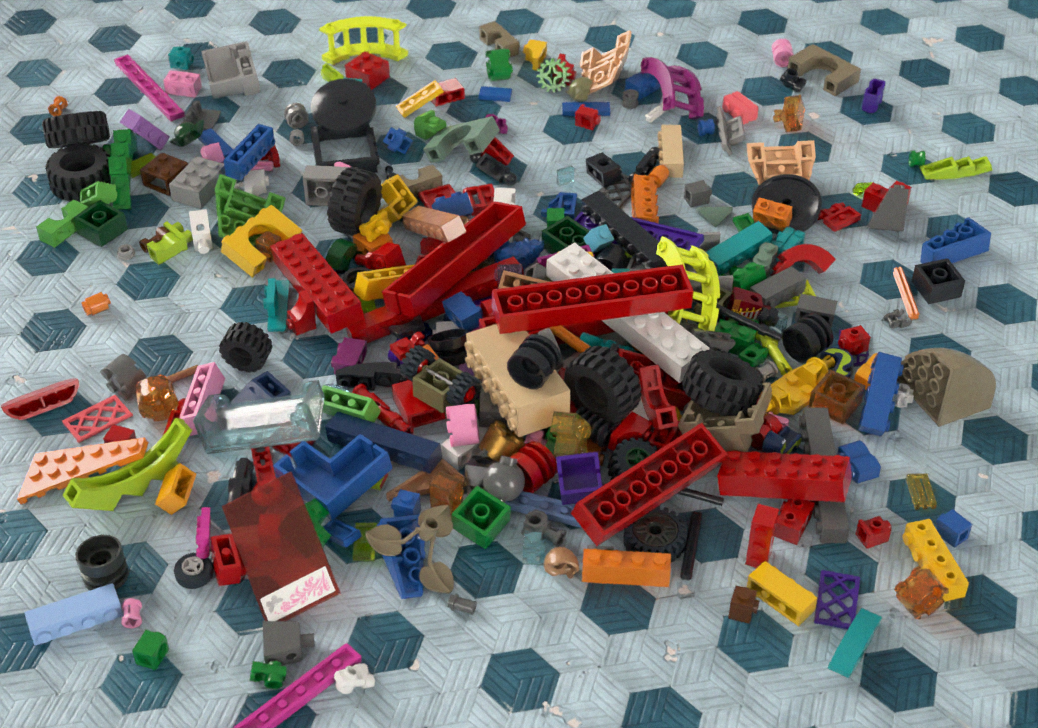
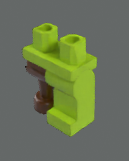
M167 221L163 223L162 227L156 229L155 236L149 240L147 238L140 240L139 245L145 253L149 252V256L153 261L160 265L180 252L188 250L187 244L193 241L192 232L189 230L184 231L180 222L171 225Z

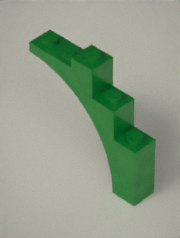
M131 129L113 130L114 143H111L112 157H108L111 184L116 185L117 198L113 202V207L118 210L132 209L131 164L134 152H138L137 136Z

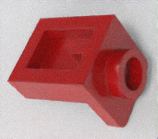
M274 145L260 160L272 161L274 168L281 166L279 153Z

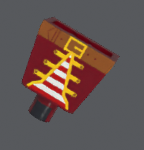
M734 287L726 308L754 321L763 307L770 310L771 306L763 305L762 295L759 293Z

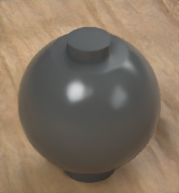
M501 456L499 462L492 463L486 469L483 476V486L486 492L505 503L506 500L512 501L522 493L525 477L523 471L516 465L518 459Z

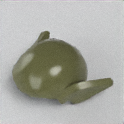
M579 77L570 84L569 90L566 93L577 102H585L588 99L589 89L593 81L588 77Z

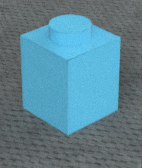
M607 224L591 229L583 238L593 253L601 251L614 241Z

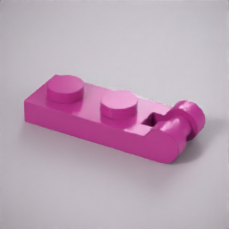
M210 507L202 508L201 516H197L196 544L198 548L196 549V556L201 559L208 558L210 555Z

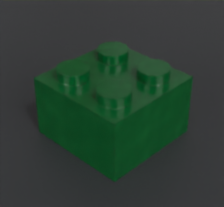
M101 200L74 217L77 233L100 247H103L128 230L125 214Z

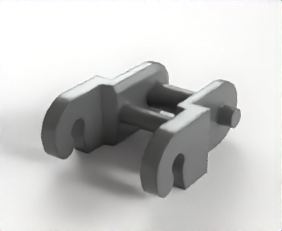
M899 309L893 310V312L883 317L884 321L890 323V328H904L912 324L911 319H908L907 322V319L897 318L904 314L903 309L900 311Z

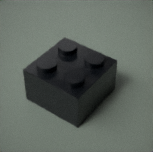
M948 258L915 265L911 281L928 304L960 298L965 284L964 278Z

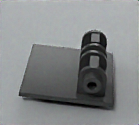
M193 101L192 106L187 111V115L184 116L183 122L189 121L195 125L203 119V130L213 129L222 111L202 109L200 101Z

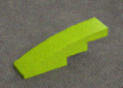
M951 156L920 166L925 179L936 180L963 178L993 171L987 156L971 160L970 156L954 160Z

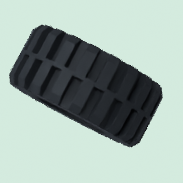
M87 111L46 118L42 122L45 143L49 149L65 148L68 145L73 146L78 143L93 144L107 141L110 138L107 116L104 111Z
M78 143L58 149L57 152H54L49 157L45 165L52 193L68 202L72 200L80 202V191L97 181L111 184L108 161L109 153L102 147L94 144L90 145L89 143Z
M349 167L340 172L332 186L333 189L330 192V199L327 205L329 225L334 231L354 236L360 233V225L366 224L373 215L378 214L377 211L381 206L380 202L382 199V185L377 174Z
M594 346L587 348L572 360L565 369L564 383L570 389V400L575 403V407L579 409L584 406L586 411L590 410L593 412L592 415L597 414L599 419L604 418L605 423L610 422L611 425L619 423L639 405L641 399V384L638 383L639 378L633 372V367L629 366L627 360L624 357H620L618 352L611 351L608 347Z
M702 350L694 354L682 380L686 395L691 397L694 403H698L700 407L706 408L712 413H718L721 416H737L740 411L743 412L744 416L748 415V408L756 405L763 389V379L761 374L757 373L756 368L751 367L748 362L742 361L737 356L734 357L729 353H722L717 350Z

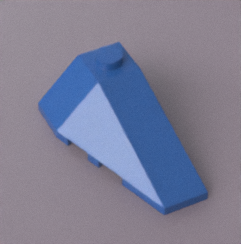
M420 514L382 518L377 526L391 525L400 532L402 540L411 534L416 527H420L418 524ZM416 534L405 544H401L402 551L396 556L382 555L401 599L422 597L423 584L420 581L419 573L423 568L425 559V541L419 537V534Z

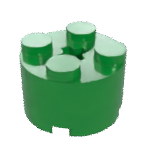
M509 49L487 50L485 53V58L488 57L486 70L490 82L509 80L511 73H513L512 64H509Z

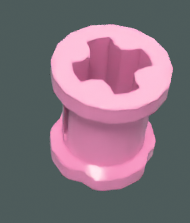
M130 598L122 603L124 616L121 622L124 627L137 628L142 624V617L140 616L142 602L140 600Z

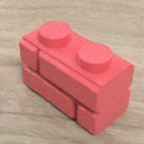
M739 91L728 94L723 98L722 108L724 112H728L733 118L741 116L743 125L757 119L759 107Z

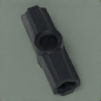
M240 458V460L236 461L233 477L229 479L227 513L233 516H241L245 513L248 496L252 495L254 463L248 458Z

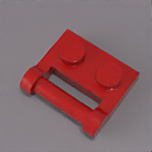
M492 184L463 189L462 193H468L474 211L471 214L472 216L478 215L494 202L495 190ZM473 195H477L480 204H475Z

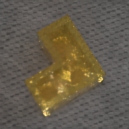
M553 412L550 432L557 436L553 455L555 458L588 452L586 443L587 438L591 434V427L577 413Z

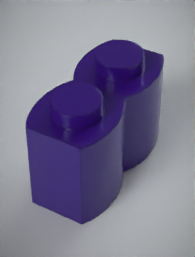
M873 78L869 82V87L864 92L863 111L875 113L878 110V106L883 100L886 85L884 80Z

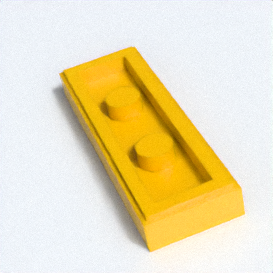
M434 80L398 104L396 108L405 118L444 91Z

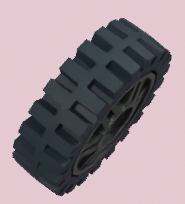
M660 506L624 528L623 532L626 551L671 554V563L684 552L687 539V527L685 522L682 521V517L680 515L676 516V512L673 510L669 513V508L666 507L660 510Z

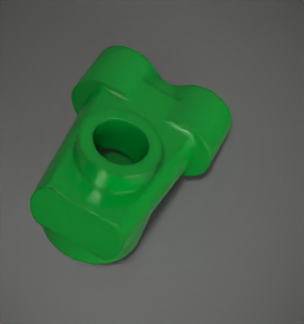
M252 661L250 681H264L266 688L279 689L283 686V682H285L287 666H282V663L278 661H271L268 664Z

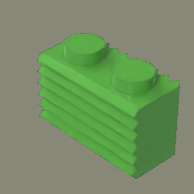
M97 181L80 191V203L89 207L100 200L110 204L117 198L116 185L106 184L105 182Z

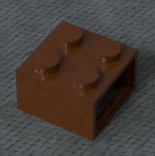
M163 152L140 169L143 186L170 196L169 184L188 165V162ZM156 178L165 181L166 189L153 185L151 182Z

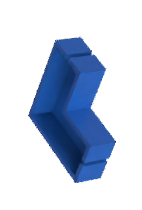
M361 434L331 459L303 440L290 451L295 469L287 454L273 465L278 480L306 502L315 498L329 512L327 517L332 521L393 469L388 452L376 444L373 445L372 441Z

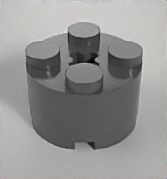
M121 354L104 367L100 373L108 381L106 383L107 388L113 393L117 391L120 397L126 401L147 383V378L141 368L139 370L136 369L134 366L136 362L126 354Z

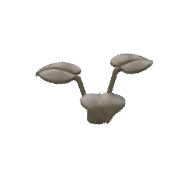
M449 505L435 506L423 511L418 517L420 527H416L411 534L402 540L400 532L391 525H379L366 531V538L371 547L385 556L400 554L402 551L401 544H405L416 534H419L422 540L430 541L428 566H424L420 570V581L431 591L446 594L452 592L454 579L450 569L442 562L432 564L435 536L446 537L453 529Z

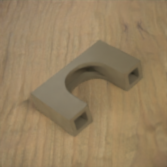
M814 44L789 57L788 68L795 69L798 72V77L813 69H824L832 72L825 77L823 90L834 96L852 87L860 79L861 68Z

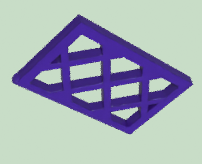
M821 570L814 616L815 624L848 630L856 617L860 577ZM824 577L833 578L835 582L827 586L824 583ZM844 582H855L854 588L850 590ZM839 585L846 593L837 597L831 589ZM825 592L833 598L827 603L821 600L822 594ZM848 596L853 599L852 606L849 608L841 601ZM835 603L843 609V611L836 615L829 608ZM825 610L830 618H819L820 611ZM848 614L851 618L850 624L842 622L839 618Z

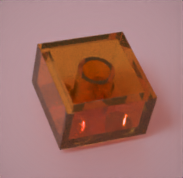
M830 369L811 391L808 408H828L829 418L843 425L862 403L865 385Z

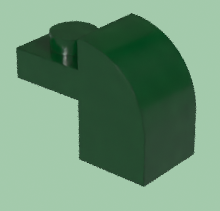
M339 238L329 248L325 260L336 270L348 271L351 259L363 252L357 250L355 243Z

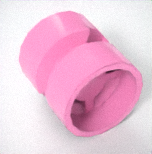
M778 39L773 43L772 53L775 64L779 67H787L789 57L794 55L791 42L787 39Z

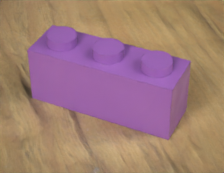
M129 108L120 121L125 127L131 129L135 134L160 150L163 149L170 138L166 133Z

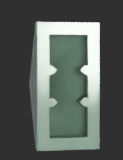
M698 207L696 213L714 227H717L733 210V207Z

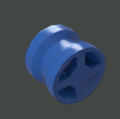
M712 118L707 121L698 120L700 136L705 134L713 135L715 133V125Z

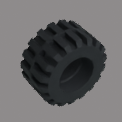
M238 322L229 327L219 345V353L226 360L225 362L234 369L236 368L239 371L248 373L251 371L257 372V370L262 369L272 351V341L268 338L269 335L256 325H251L248 322Z

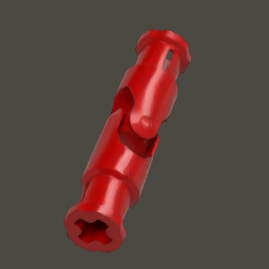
M359 384L353 389L352 393L374 400L381 410L377 419L384 426L413 435L414 427L406 424L403 417L397 412L391 411L390 407L375 393L369 392L366 385Z

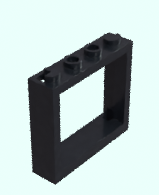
M370 124L357 132L345 135L329 133L319 126L310 127L316 166H334L336 162H342L351 167L377 173V165L380 164L374 129L370 127ZM366 136L370 157L322 162L319 141Z

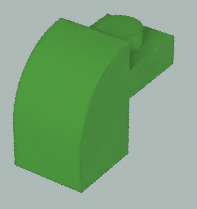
M429 110L414 119L415 135L424 140L433 137L438 131L447 127L446 121L436 117L434 110Z

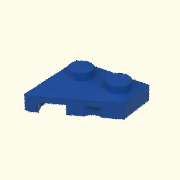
M560 192L555 199L549 202L548 208H564V217L568 216L574 220L577 193ZM547 208L541 210V217L547 218Z

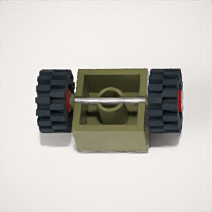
M420 345L414 346V349L411 348L409 350L410 353L407 352L405 354L406 358L402 360L404 363L400 365V368H402L400 373H402L403 377L413 382V396L442 413L446 411V407L475 404L474 401L478 400L477 396L481 393L479 390L482 389L480 379L468 372L457 369L440 358L434 359L435 355Z

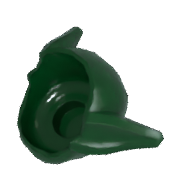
M201 119L195 125L189 121L180 123L174 129L175 138L170 139L169 142L179 147H185L195 141L203 133L204 120Z

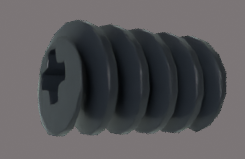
M584 406L580 407L573 416L572 428L577 429L587 439L597 443L598 446H607L611 434L617 427L613 426L611 428L610 422L605 423L604 418L599 419L597 414L592 415V411H586Z

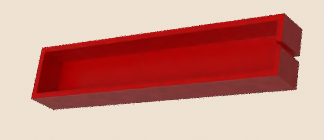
M495 201L464 225L467 232L450 242L444 241L382 291L387 311L397 314L402 313L411 317L420 315L422 311L431 306L434 301L443 296L446 291L526 226L522 206Z

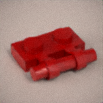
M841 202L831 205L828 209H822L817 221L823 219V224L836 232L859 221L861 214L851 206L845 208V204Z

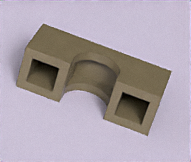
M492 21L479 26V39L487 46L495 44V50L509 49L510 57L519 55V41L497 22Z
M433 164L418 169V179L410 180L405 178L403 174L399 175L415 198L419 197L418 192L443 186L442 174Z

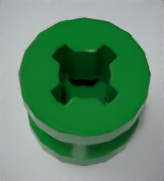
M911 150L909 166L914 167L916 165L920 167L925 165V151L915 152V150Z

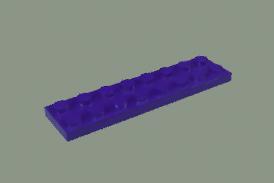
M583 212L574 219V221L589 231L599 227V225L592 222L591 218L585 216ZM631 217L659 242L663 236L670 239L677 247L690 251L691 246L699 247L704 241L703 234Z

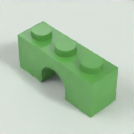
M76 200L69 202L61 208L64 219L53 220L47 218L36 226L39 240L54 248L77 232L74 217L89 208V206Z

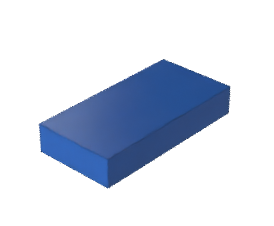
M481 86L479 92V100L510 102L512 96V88Z
M337 519L331 520L323 526L331 535L329 540L345 548L361 537L360 530Z

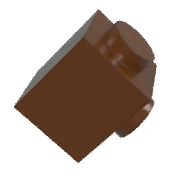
M735 585L728 619L750 624L753 613L757 614L760 603L759 600H756L757 591Z

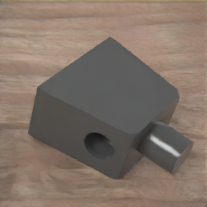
M263 621L265 664L271 661H278L282 663V666L300 662L302 660V648L315 647L314 633L301 634L298 622Z

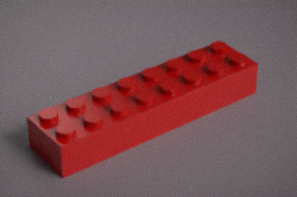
M303 233L293 235L291 238L278 241L270 246L277 267L298 293L304 290L308 292L314 300L315 315L330 334L365 320L360 300Z
M700 423L578 501L571 514L594 544L599 546L718 467L728 454L703 423Z

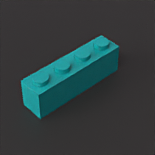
M757 221L706 251V253L709 255V260L714 262L718 275H721V273L726 274L731 267L739 266L745 260L753 258L759 253V248L763 243H772L773 233L760 221Z

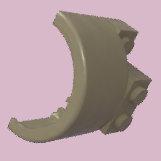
M770 382L763 383L764 390L757 405L748 408V415L745 416L742 411L738 412L737 416H721L718 413H712L710 410L700 407L698 403L690 400L678 424L682 435L703 423L725 451L748 452L752 443L751 436L759 433L764 422L763 417L772 398Z

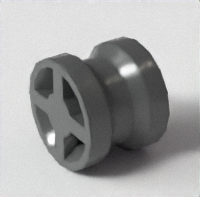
M629 89L623 92V107L634 109L638 106L637 99L639 94L637 91Z

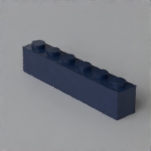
M337 411L325 425L327 439L334 444L346 446L361 434L372 441L373 445L376 444L388 452L390 461L418 471L431 474L443 458L441 445L438 442Z

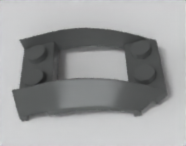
M681 318L680 325L709 348L723 350L724 348L731 349L735 345V341L730 339L731 335L729 333L702 330L697 325L688 323L687 319Z

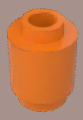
M664 165L656 166L648 176L654 177V184H657V188H660L668 179L669 170Z
M102 292L85 298V301L81 302L86 315L92 314L93 316L109 309L108 305L111 302L107 294L103 295Z

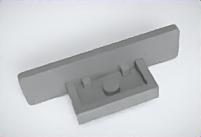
M719 106L717 107L718 113L716 117L719 122L717 125L722 141L720 143L723 151H727L730 156L732 155L731 145L746 140L741 116L726 121L725 114Z

